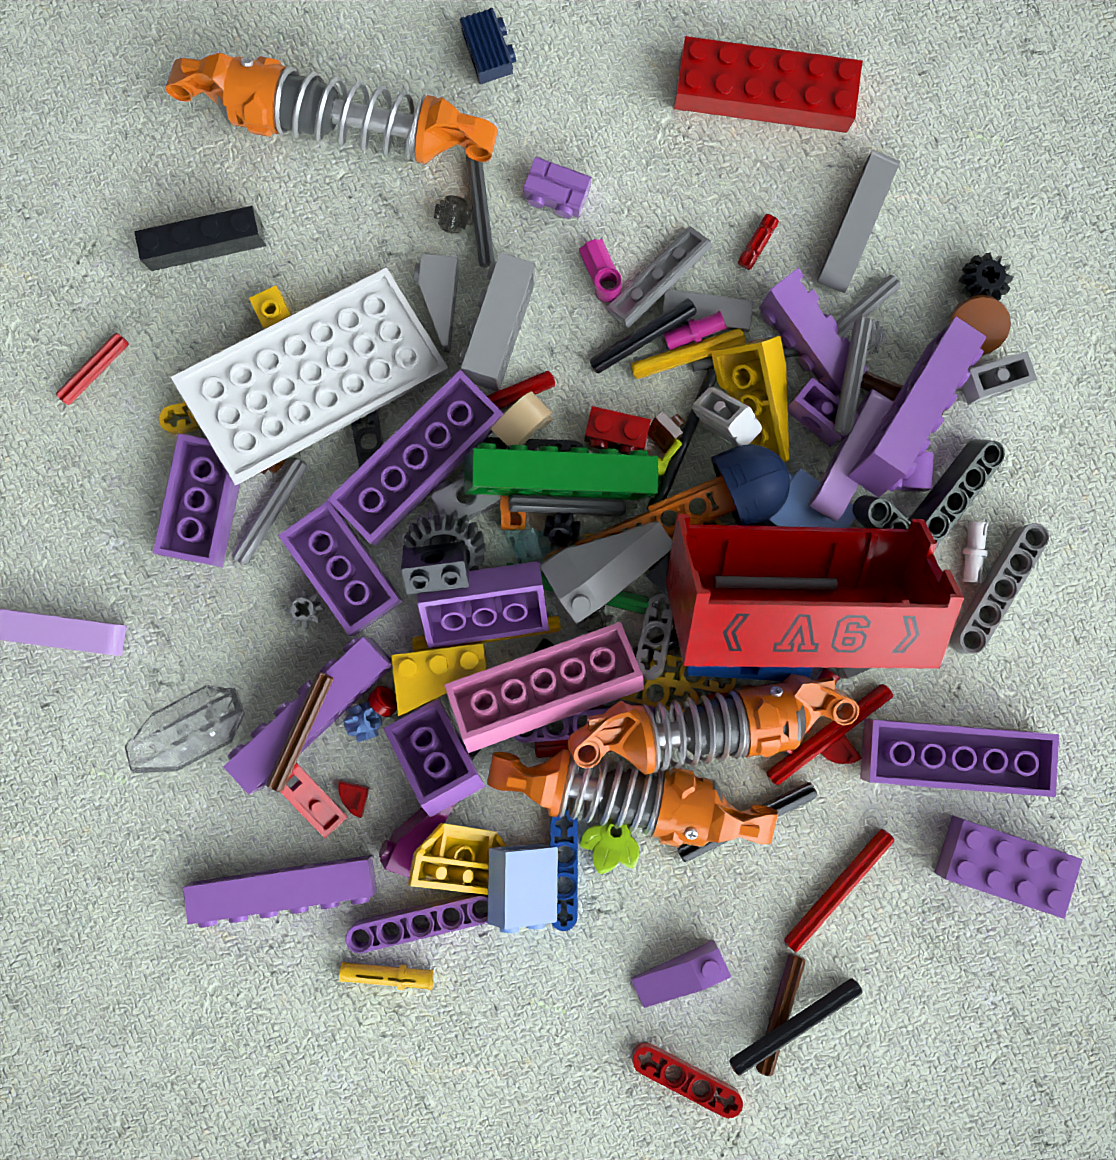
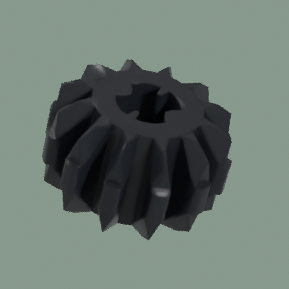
M990 252L985 253L982 257L976 255L970 260V263H966L963 266L962 271L964 274L959 278L958 282L966 286L962 289L961 294L970 292L972 294L970 298L976 295H987L1000 300L1002 295H1006L1009 292L1010 287L1008 284L1013 280L1014 276L1006 273L1010 269L1011 264L1003 266L1001 264L1002 256H997L993 260Z

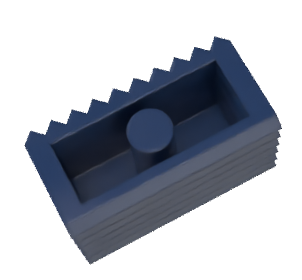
M494 8L460 18L462 35L479 84L513 74L512 63L516 62L515 52L512 44L506 45L503 37L507 35L505 23L502 17H496Z

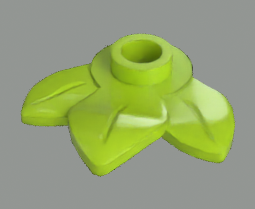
M610 818L603 826L594 825L587 828L580 840V847L593 850V864L599 874L611 871L619 862L633 869L639 859V845L631 836L627 825L622 824L621 834L614 836L610 833V829L614 826Z

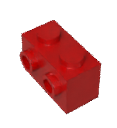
M592 406L584 442H588L589 446L597 449H607V447L619 449L621 454L630 455V451L644 450L651 419Z

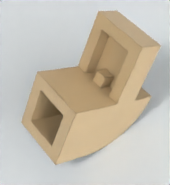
M531 391L513 404L493 425L491 430L507 446L524 445L537 430L545 428L553 420L550 416L552 412Z

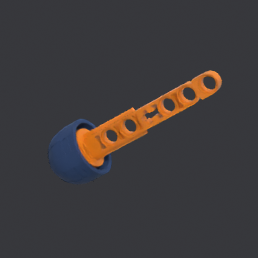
M748 444L731 448L711 457L716 478L648 506V511L575 541L572 545L578 546L592 542L595 538L602 536L605 538L609 534L622 533L621 529L634 528L640 522L644 525L654 521H659L671 538L674 535L675 524L664 526L660 521L662 513L666 510H673L677 514H690V524L702 525L732 512L738 526L756 525L774 516L785 504L790 490L788 469L779 455L763 446ZM708 492H711V498L717 505L712 508L711 501L706 496ZM694 498H702L705 501V509L700 514H692L689 511V503ZM567 546L550 552L545 556L543 562Z

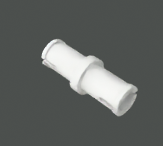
M969 521L967 544L962 552L965 555L962 582L982 583L984 557L988 556V550H985L989 523Z

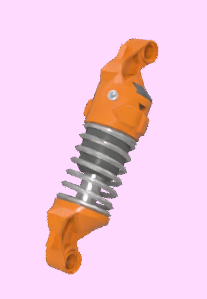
M791 674L783 682L758 686L746 685L733 691L730 690L726 697L717 692L714 698L709 700L706 696L702 695L699 699V705H695V702L688 697L684 703V712H682L680 704L673 699L670 704L671 722H669L666 708L661 702H658L655 707V723L654 716L647 705L639 704L632 706L620 701L610 707L604 714L588 716V724L579 728L569 737L568 749L575 763L582 768L594 767L607 751L611 750L623 756L644 775L655 773L658 769L665 771L669 764L679 769L684 761L691 766L696 765L699 759L706 764L710 763L714 757L724 761L728 754L735 759L759 755L770 757L777 752L794 750L799 747L805 733L821 715L840 725L852 724L859 715V706L845 692L835 688V680L833 678L812 680L806 676ZM844 703L842 708L837 711L838 706ZM591 745L587 752L578 753L582 746ZM672 747H677L680 752V758L677 763L671 755ZM660 749H663L665 753V761L663 765H661L660 763ZM686 749L694 755L693 760H690L686 754Z
M562 749L548 761L532 767L523 765L520 762V758L512 753L494 752L492 754L487 785L501 791L523 792L534 802L545 807L549 816L557 817L559 815L560 818L564 816L568 797H570L569 816L572 820L578 816L584 800L583 818L586 823L592 820L598 805V822L601 826L605 825L610 818L616 830L622 824L627 825L631 833L636 828H642L645 835L658 838L660 844L679 847L683 843L704 847L708 842L720 843L738 837L757 844L772 843L779 813L777 810L764 805H752L751 809L739 811L726 801L715 780L695 776L692 770L673 767L671 770H658L656 774L644 775L635 766L624 771V763L621 761L618 763L617 769L608 772L610 761L606 758L603 760L600 775L597 778L593 777L594 767L585 768L584 775L579 774L580 766L575 763L568 749Z

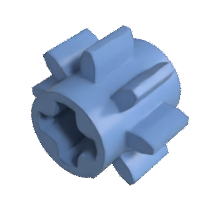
M369 702L348 708L349 715L343 719L347 735L356 736L357 742L378 736L376 730L382 725L381 715L370 708Z

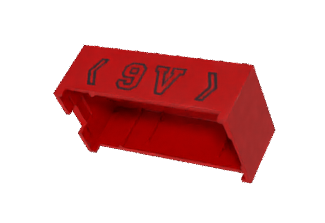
M677 514L666 588L684 666L940 669L964 596L951 571L943 570L942 572L934 556L937 544L924 519H912L909 529L692 525L690 524V514ZM714 576L836 578L838 586L837 590L714 588L713 578Z

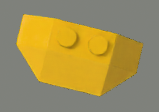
M440 823L414 852L408 885L488 895L489 848L504 847L506 844L496 831Z

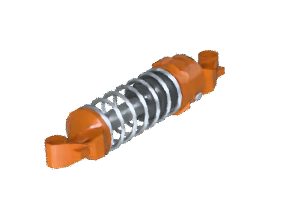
M216 53L201 60L179 58L173 62L165 87L166 92L171 97L184 102L191 101L194 96L200 93H205L218 105L228 124L245 127L251 134L270 137L273 133L284 135L288 130H291L295 138L299 137L301 133L314 134L316 141L320 142L324 134H329L338 124L337 143L340 147L346 142L348 127L361 129L359 144L362 151L367 149L370 131L383 133L382 153L384 156L389 154L392 136L407 138L405 146L406 160L412 158L414 162L427 164L437 154L457 144L465 150L469 158L478 162H487L492 157L498 129L493 123L483 118L460 113L444 98L424 94L418 100L414 110L413 100L408 91H402L392 104L391 96L385 86H380L376 89L370 98L364 83L358 81L347 93L346 86L340 77L336 76L327 84H324L316 72H312L307 77L300 76L295 68L283 66L280 60L262 56L253 60L249 57L235 56L233 58L223 53ZM334 83H339L343 100H340L339 94L333 86ZM358 87L363 90L365 105L351 102L352 96ZM380 92L385 94L387 109L374 107ZM403 97L407 98L409 113L397 111Z

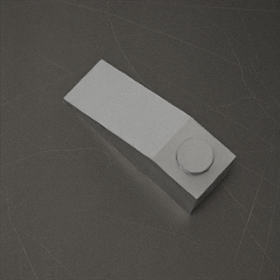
M421 253V262L415 264L414 281H418L443 350L450 353L460 267L458 258Z

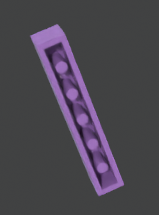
M372 855L194 881L184 886L183 892L188 925L198 923L199 928L218 924L217 920L228 918L229 923H237L248 920V915L259 914L260 918H270L277 916L278 911L290 909V914H297L308 911L309 906L320 905L321 909L338 907L339 902L351 900L353 905L362 904L370 901L369 897L374 896L377 892Z

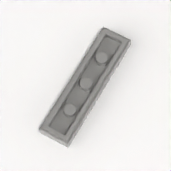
M691 226L688 227L606 307L608 313L629 328L712 248L711 241Z

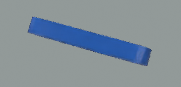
M569 809L565 810L564 815H567L568 821H573V825L567 827V837L574 836L573 841L566 839L554 841L555 836L561 837V827L555 825V822L560 821L561 818L559 815L557 817L552 816L550 822V845L555 847L565 845L573 851L571 860L568 862H560L558 860L557 879L565 876L570 878L573 883L572 889L569 892L560 893L557 891V899L567 900L573 898L572 903L567 901V913L572 914V917L567 918V923H561L558 917L557 922L552 923L553 927L560 931L572 929L577 923L578 822L577 817L574 820L570 818ZM558 901V902H557V914H560V912H561V901Z

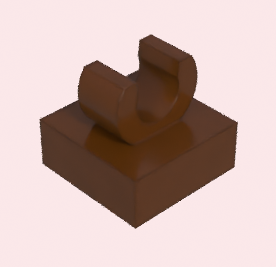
M661 412L654 417L649 427L648 436L666 453L673 443L681 438L683 431L680 427L686 422L679 414L669 418L664 412Z

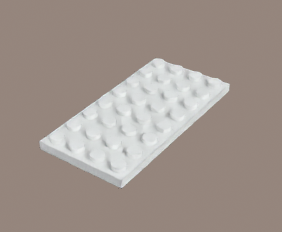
M386 267L172 376L171 380L236 486L446 373L448 367Z

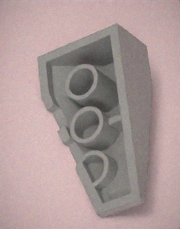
M654 521L623 530L622 533L605 538L602 536L593 539L592 542L565 547L539 565L558 599L577 624L603 607L667 554L672 548L673 541L660 522Z

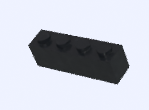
M253 206L134 231L140 261L151 271L267 246L261 218Z

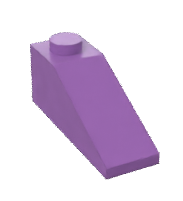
M712 940L632 977L631 980L645 1008L705 990L731 978V975L715 941Z

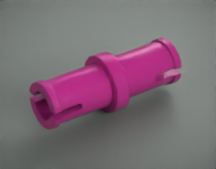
M717 311V313L696 321L694 318L688 320L689 324L666 332L664 336L671 351L692 341L698 343L702 341V337L722 329H727L721 311Z

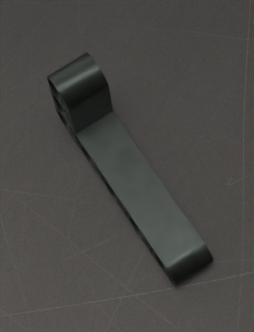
M980 439L969 441L909 519L888 500L868 495L860 496L855 500L852 508L856 520L865 528L891 529L892 526H894L893 529H909L912 519H924L937 544V548L1002 464L1005 457V449L998 441ZM874 506V512L871 515V509Z

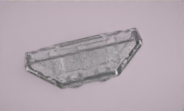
M205 685L152 713L139 728L134 739H130L125 745L130 771L133 773L179 771L232 743L245 715L238 691L231 687L224 688Z

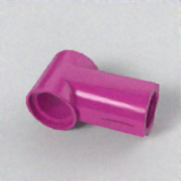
M594 239L579 248V253L595 287L597 298L602 302L610 303L621 293L622 278L618 270L615 269L603 239ZM604 281H612L616 286L608 290L602 288L601 284Z

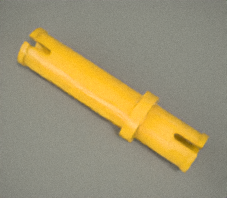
M343 961L340 967L339 981L397 986L398 990H404L405 987L432 990L434 970L407 968V965L400 964V967Z

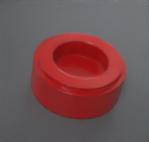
M376 687L368 697L372 709L383 717H390L397 710L396 694L387 687Z

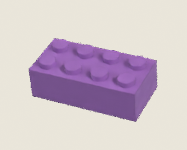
M178 433L153 554L223 568L241 483L236 486L234 485L210 443L205 438Z
M328 500L278 535L349 636H356L404 602L344 516Z
M539 561L469 571L468 588L417 594L419 612L428 648L549 631Z
M952 815L935 874L946 880L1065 919L1083 859Z

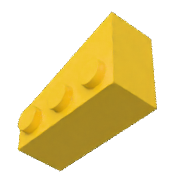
M485 644L391 655L398 716L447 694L445 684L487 670Z

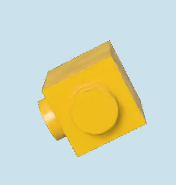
M276 285L249 297L263 329L292 316V312L282 292Z

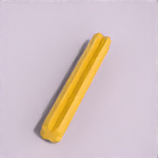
M735 329L704 339L698 343L688 344L632 362V374L635 379H641L712 356L711 351L745 343V335L741 329Z

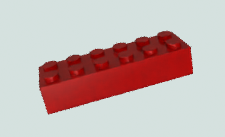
M685 36L674 109L847 133L856 117L863 60Z

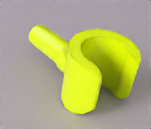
M676 440L663 458L658 457V476H662L665 473L672 456L681 447V441Z

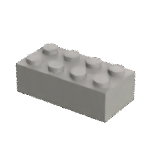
M502 252L499 253L497 261H491L487 278L490 279L487 290L482 289L477 305L480 307L478 319L473 317L468 330V335L471 336L468 347L463 346L458 364H461V371L475 385L494 391H500L536 283L535 263Z

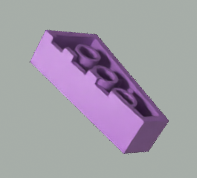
M797 268L768 292L759 307L760 314L766 324L769 326L773 325L780 333L781 341L788 349L794 347L798 351V360L801 366L806 371H811L819 383L835 396L841 394L850 341L846 337L840 338L838 336L839 330L836 321L832 315L822 313L817 302L820 298L814 289H811L809 292L800 281L805 276ZM866 364L864 366L863 375L869 370Z

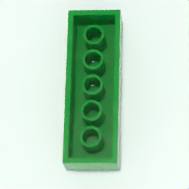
M481 443L477 444V448H473L464 458V494L497 496L521 494L641 501L658 493V456H648V451L634 450L630 451V455L618 454L616 449H602L600 454L588 453V448H570V452H558V447L542 446L539 447V451L527 450L525 445H509L508 449H496V444Z

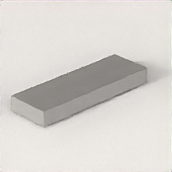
M669 289L664 293L662 314L686 299H690L694 303L697 313L682 322V324H689L688 320L694 318L696 321L721 311L728 330L741 329L743 332H749L753 300Z

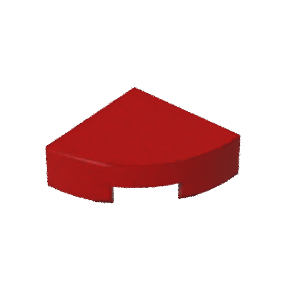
M845 735L820 753L825 759L838 764H852L862 759Z
M340 780L338 793L344 806L351 814L362 818L370 787Z

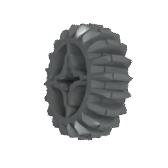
M442 509L440 515H435L430 510L428 519L420 515L417 519V524L411 523L409 532H406L404 536L405 545H403V549L420 547L421 545L453 543L461 539L465 541L468 547L469 571L479 570V565H483L486 544L484 543L482 531H478L477 523H469L467 514L458 518L456 509L451 515H446L445 510Z

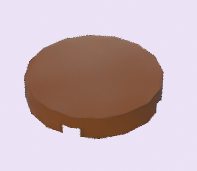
M972 296L973 298H969L966 301L963 300L957 304L950 314L948 324L955 317H958L985 335L986 339L980 349L984 351L982 355L989 354L999 348L1008 337L1011 327L1010 314L1003 303L992 296Z

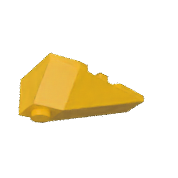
M781 336L757 339L711 351L717 382L721 389H725L729 396L749 406L755 414V418L758 419L763 427L750 444L768 448L779 455L783 462L789 461L787 370Z

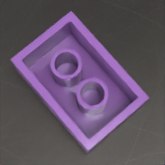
M439 699L383 728L421 807L430 817L485 787L456 728Z

